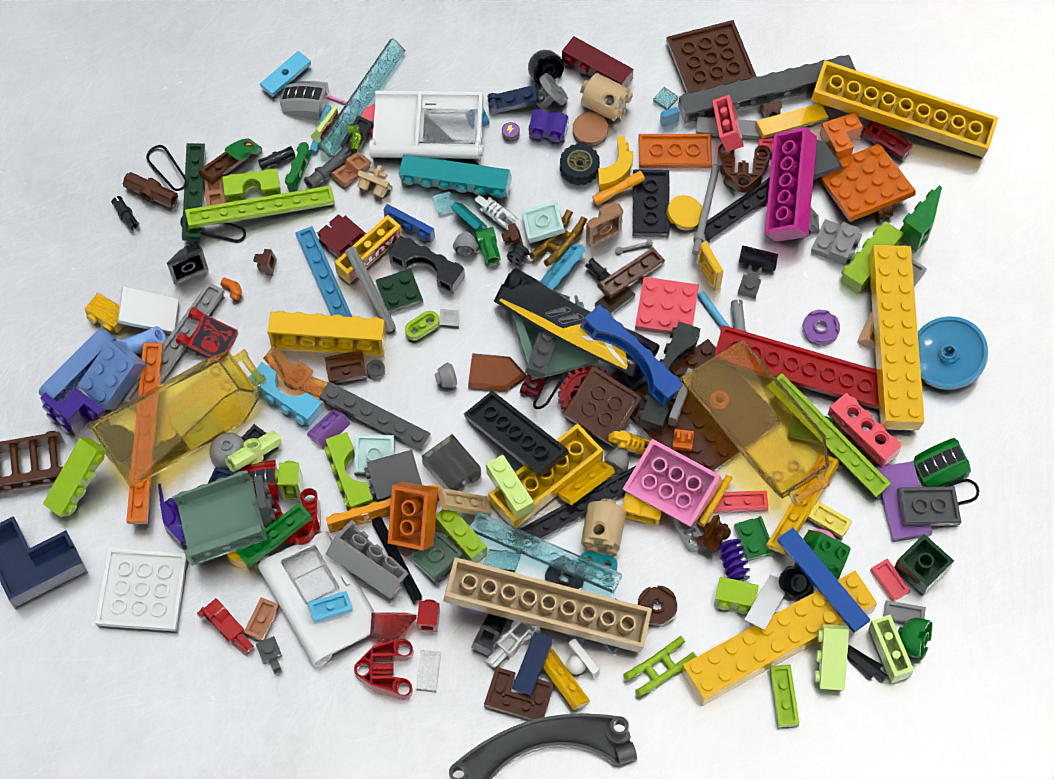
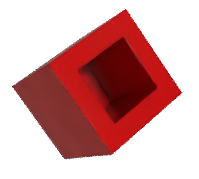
M432 599L419 601L417 630L438 632L440 604Z

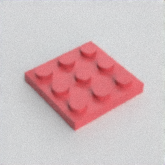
M643 277L635 329L671 334L673 327H677L679 321L693 326L699 284Z

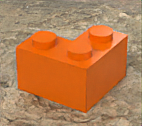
M856 112L822 123L820 137L822 141L828 142L837 158L841 159L852 155L854 146L851 141L860 138L863 126Z

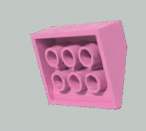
M652 439L623 490L692 527L716 494L723 480L721 475Z

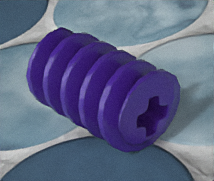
M730 539L721 543L718 552L721 554L720 559L723 561L722 566L725 568L727 578L738 581L748 580L750 576L746 574L750 572V568H744L748 561L741 560L746 557V554L739 553L744 549L743 546H737L741 543V539Z

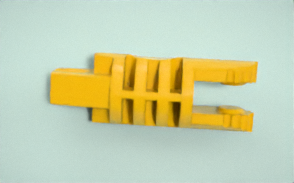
M622 430L619 432L613 431L608 437V441L618 445V447L639 455L644 454L646 448L643 447H648L651 442L649 439Z

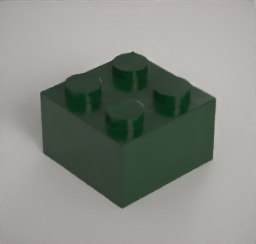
M923 534L897 560L894 568L924 595L951 569L954 560L928 536Z

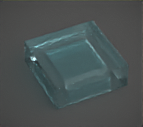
M663 87L653 98V102L668 110L678 100V95Z
M450 191L432 197L438 215L452 211L451 206L454 201Z

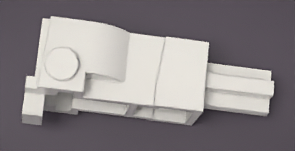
M514 620L511 630L497 642V650L486 661L491 667L496 668L506 657L510 660L522 645L530 643L534 631L541 632L540 627ZM522 623L528 630L519 639L514 635V630Z

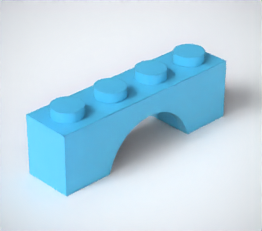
M263 362L247 378L249 388L253 393H260L268 403L276 404L284 414L292 415L301 425L305 424L310 427L324 411L322 402L307 392L294 397L282 394L277 389L279 381L277 372Z

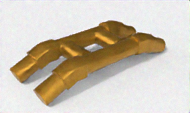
M568 209L562 217L564 229L567 227L573 214ZM581 216L572 232L565 230V233L560 234V236L566 238L561 246L553 242L558 235L546 238L542 244L529 254L530 258L535 259L543 255L547 248H549L554 253L544 260V265L548 267L559 261L573 241L580 236L588 219Z

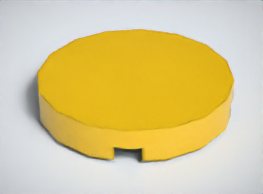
M680 195L671 200L667 207V217L672 224L674 223L681 230H692L699 225L702 206L696 199L691 196Z

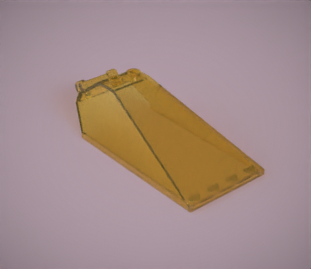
M741 340L680 377L681 382L759 476L779 497L783 499L789 495L794 505L799 506L809 496L830 486L829 481L822 474L829 467L826 435L744 340ZM814 478L818 481L799 494L795 491Z
M245 349L239 351L234 356L229 351H225L206 359L88 424L89 429L100 445L107 449V455L130 488L210 444L219 435L229 433L245 424L259 400V392L256 388L267 381L266 377L261 375L252 363ZM242 360L254 377V381H250L238 362Z

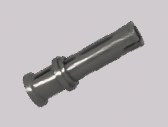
M344 146L322 167L315 168L313 174L304 178L306 186L312 189L317 188L323 181L326 182L329 174L352 156L351 151L346 153L349 149Z

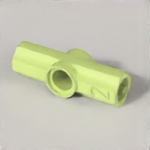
M272 430L258 439H248L243 443V448L225 459L226 465L230 471L236 472L248 464L259 463L263 461V455L282 444L281 438L277 432Z

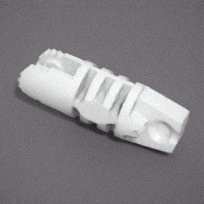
M478 195L475 199L482 206L480 210L507 231L509 230L508 224L503 222L506 215L512 221L516 222L518 217L499 205L491 197L486 200Z

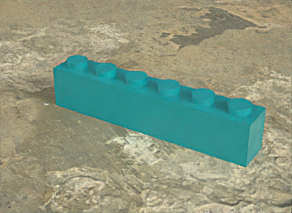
M404 154L399 170L401 182L407 185L419 184L427 188L433 186L442 190L454 189L462 193L468 191L474 192L477 195L489 194L497 198L502 196L508 197L512 180L510 169Z

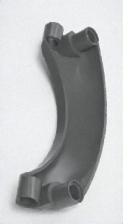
M590 713L561 714L530 720L492 736L452 764L449 769L450 779H495L503 769L515 760L529 753L548 748L583 750L597 755L615 766L637 760V753L633 742L630 741L629 722L626 718ZM620 724L625 729L622 732H618L614 729V726ZM456 771L464 772V776L461 778L453 776Z

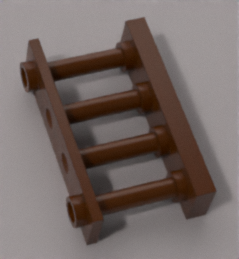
M48 431L41 435L0 441V454L10 452L12 471L10 476H0V493L53 484L63 468V466L60 467L58 464L56 444L64 443L59 431ZM49 445L51 467L39 470L37 447ZM29 449L31 471L21 474L18 450Z

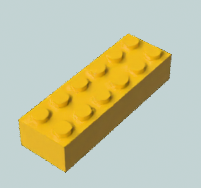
M281 310L276 312L270 311L267 333L272 349L337 354L362 350L365 356H385L387 334L384 319L378 317L362 318L360 316L343 317L338 314L328 316L321 313L305 314L303 312L286 313Z
M578 423L557 439L558 442L568 449L569 454L542 477L539 478L526 466L521 467L515 472L534 501L533 512L516 520L507 506L505 496L500 488H495L488 493L489 504L513 530L557 497V492L600 460H603V449Z

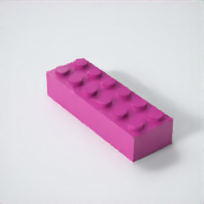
M807 127L774 134L765 234L775 242L806 237L809 233L817 136Z

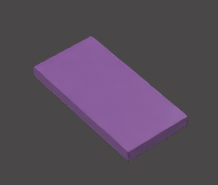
M914 462L885 465L883 468L881 466L875 467L891 483L881 493V498L893 542L918 538L923 534L926 536L932 535L931 526L903 527L897 489L899 487H920Z

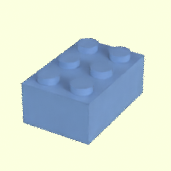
M108 340L77 386L104 410H116L147 364L121 341Z

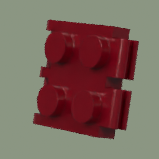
M339 214L329 222L331 228L325 225L317 232L320 237L319 242L337 258H340L348 248L352 247L366 234L346 215L342 217Z

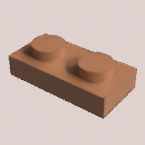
M260 597L244 630V635L263 641L280 607L279 604Z

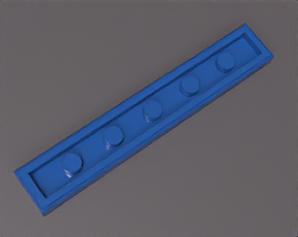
M791 528L777 538V542L853 633L870 622L871 619L794 528Z

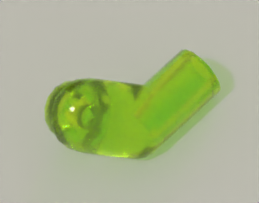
M350 124L347 129L348 133L352 134L350 148L359 149L361 141L360 126Z

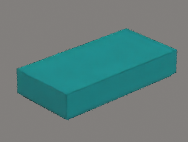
M454 202L451 209L475 230L487 228V225L462 203Z

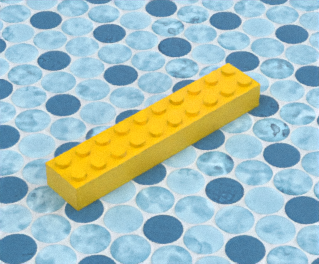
M824 60L811 98L813 102L850 114L856 112L859 117L983 158L989 150L998 120L996 116Z
M873 245L869 253L880 423L886 430H920L925 420L911 246Z
M856 570L838 579L866 615L875 610L877 602ZM816 591L774 614L765 630L754 625L684 663L681 672L703 706L769 670L770 666H776L818 642V630H822V624H847L822 594Z

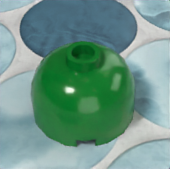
M912 618L903 627H899L898 633L907 655L918 659L925 657L929 648L926 647L927 642L931 641L933 623L930 622L931 620Z

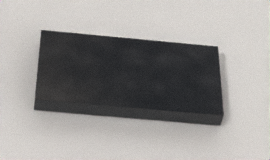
M633 169V174L641 171L645 181L633 186L632 236L669 237L670 221L667 217V207L670 203L669 170Z

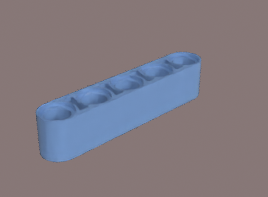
M104 328L98 329L40 387L39 395L42 396L44 393H47L60 403L79 384L108 340L117 341L118 339Z

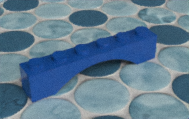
M598 305L583 319L580 327L593 340L612 344L632 357L645 376L649 393L662 406L679 392L683 386L680 379L673 375L664 363L658 361L652 355V352L645 348L634 335H631L622 323L617 322L607 309Z

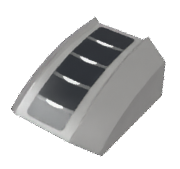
M301 81L285 85L280 100L283 113L320 120L326 95L329 92L328 83Z

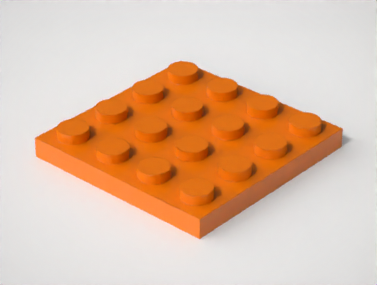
M880 144L839 159L843 169L818 178L850 222L916 196L914 187Z

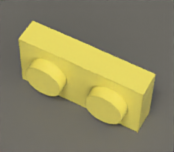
M819 501L808 516V520L841 539L852 523V520Z

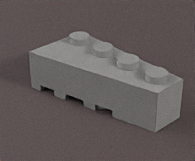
M351 520L334 537L325 554L391 599L398 592L409 573L391 556L386 557L383 554V549L378 544L374 545L368 540L369 535L364 531L360 532L355 527L357 524Z

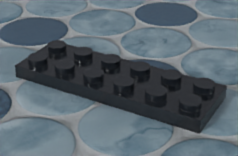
M493 390L464 413L465 418L539 478L569 454L565 446Z

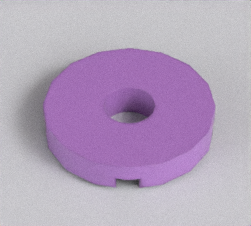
M814 310L805 317L802 324V332L810 343L825 346L837 339L840 332V322L835 315L833 316L827 310ZM818 324H823L826 327V329L820 331L816 328V326Z

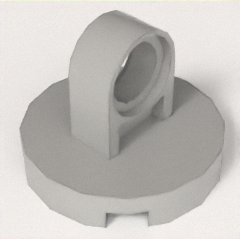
M545 73L539 78L543 87L537 91L538 101L542 96H545V99L542 103L535 104L536 106L544 109L554 101L560 105H564L568 101L566 92L561 86L558 87L555 83L556 80L551 75Z

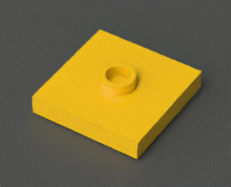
M707 241L700 244L698 264L713 290L717 291L721 289L724 271Z

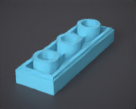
M297 51L260 83L261 88L274 97L285 85L289 84L309 67L311 61L301 52Z

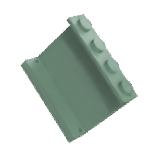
M574 296L575 304L585 308L583 302H579L578 296ZM512 313L513 325L526 364L528 365L540 329ZM557 339L544 377L598 364V359ZM530 375L532 380L539 378V377Z
M247 470L236 472L234 475L226 478H219L208 484L199 485L197 488L188 491H181L177 495L172 496V499L178 505L187 550L184 551L185 557L192 566L268 540L258 508L253 479Z

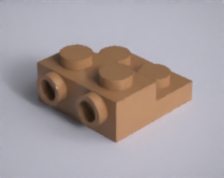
M614 201L603 205L599 209L598 217H594L586 223V243L589 247L621 231L623 209L619 203L616 204Z

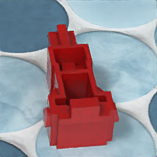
M217 598L197 612V616L200 619L205 617L230 644L234 642L244 654L251 651L254 647L245 637L244 628Z

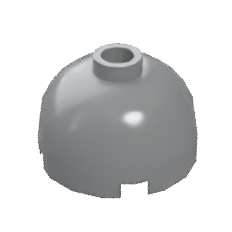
M224 433L216 437L211 443L209 450L212 464L215 467L230 471L225 459L244 447L243 443L245 441L242 437L235 433Z

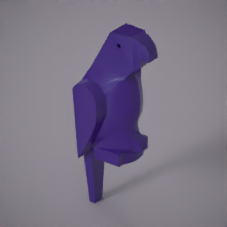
M159 483V501L166 532L170 533L181 546L186 545L178 505L172 498L164 502L162 486Z

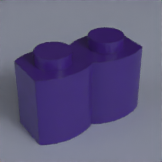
M533 110L528 128L529 135L535 139L548 138L553 142L564 141L569 118L562 113Z

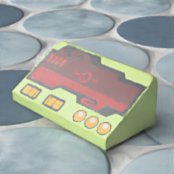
M334 106L325 115L311 134V138L320 145L339 121L337 106Z

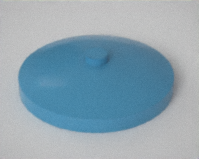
M955 316L940 317L926 323L918 330L921 380L928 385L944 390L959 389L974 382L984 371L988 361L987 341L982 331L969 320Z

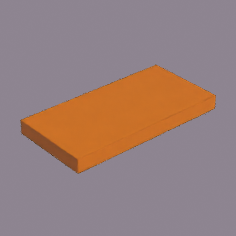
M711 134L638 135L639 168H712Z

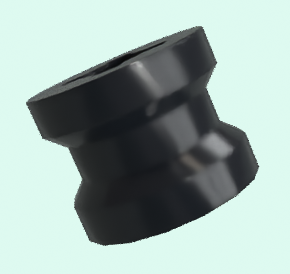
M515 243L512 247L513 250L509 251L506 256L514 265L522 266L524 258H527L530 252L522 244Z

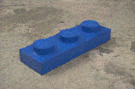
M389 204L384 207V217L389 215L405 232H411L419 239L430 243L434 240L435 232L433 227Z

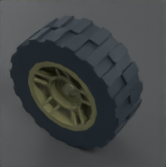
M580 143L570 145V147L564 149L560 158L562 177L571 184L586 185L591 183L593 179H596L598 168H600V157L593 147L587 146V144Z

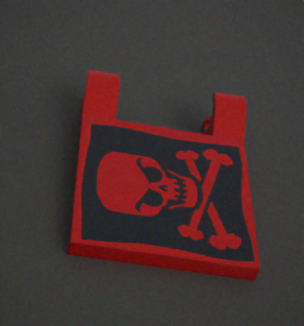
M192 307L188 317L200 322L192 338L179 333L176 343L192 348L222 363L238 330Z

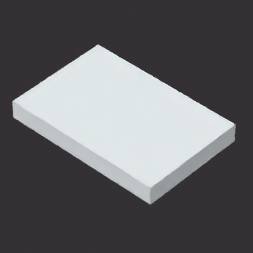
M123 287L117 323L148 330L158 326L164 333L171 334L175 329L178 298Z

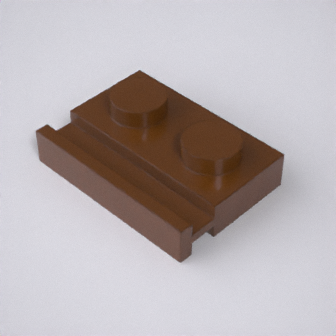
M362 350L325 357L329 382L337 384L367 378Z

